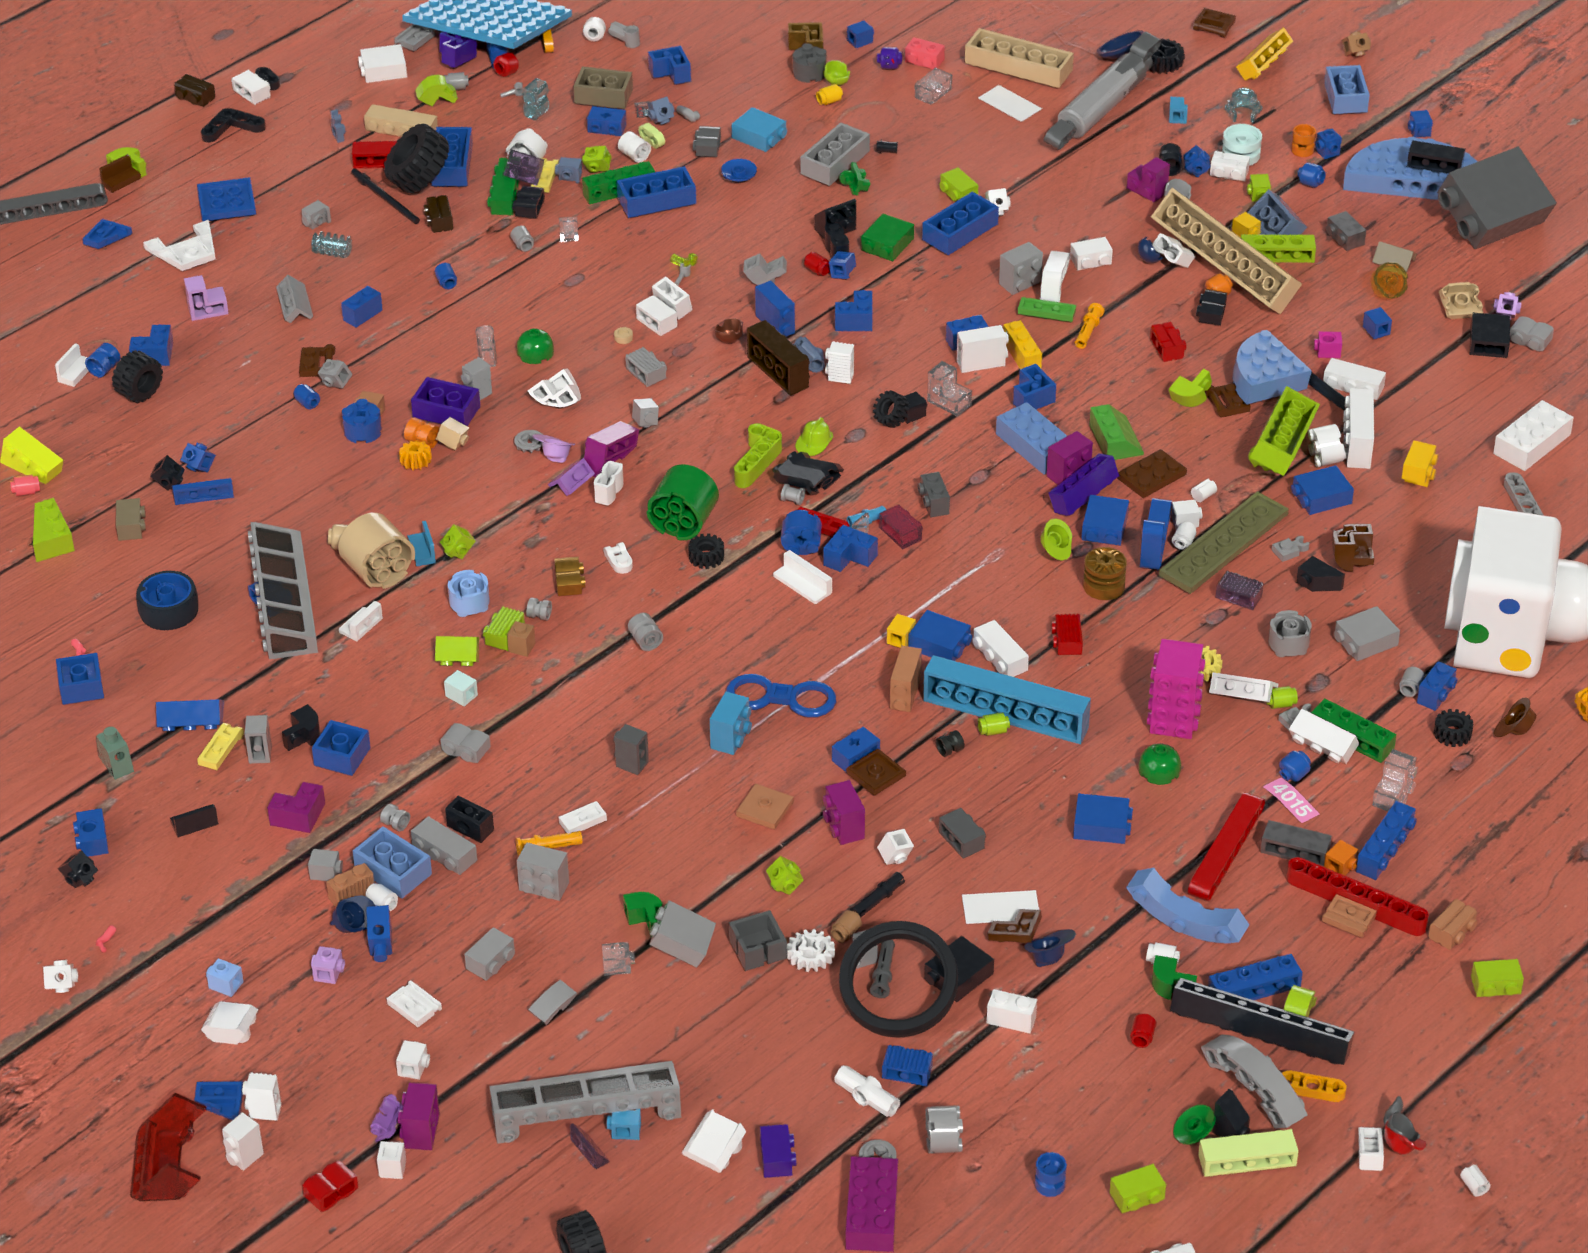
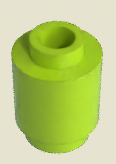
M1290 686L1272 688L1270 702H1266V704L1270 705L1271 709L1292 707L1298 701L1297 691Z
M1001 712L983 715L982 718H978L980 734L990 736L1006 733L1007 728H1010L1008 716Z

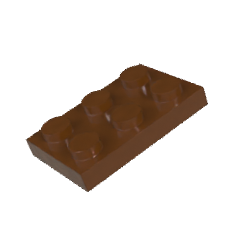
M1160 449L1118 472L1119 477L1117 479L1144 499L1187 475V468Z

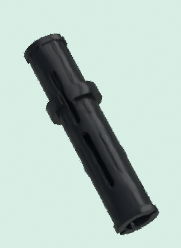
M895 872L886 881H881L874 891L850 908V911L856 912L860 918L883 899L893 895V891L905 883L903 875Z

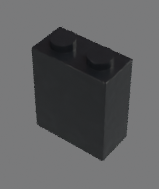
M1472 312L1470 355L1508 358L1510 316Z
M960 936L948 946L955 958L958 969V988L955 1002L960 1001L994 974V958L963 936ZM936 955L925 963L924 979L941 991L944 983V969Z

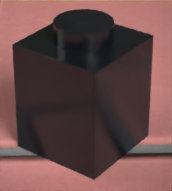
M917 391L904 396L907 398L906 401L909 402V405L906 406L909 408V411H906L908 416L903 418L906 424L926 416L927 401Z

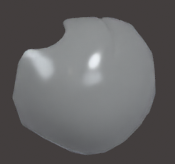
M1172 179L1167 182L1164 191L1165 196L1171 188H1174L1188 199L1191 198V186L1187 182L1180 179Z

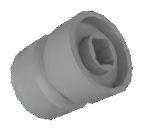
M639 613L629 621L628 630L642 650H653L662 643L663 634L648 613Z

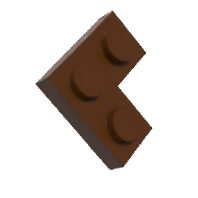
M1019 909L1014 922L993 921L988 931V940L1032 943L1042 918L1041 910Z

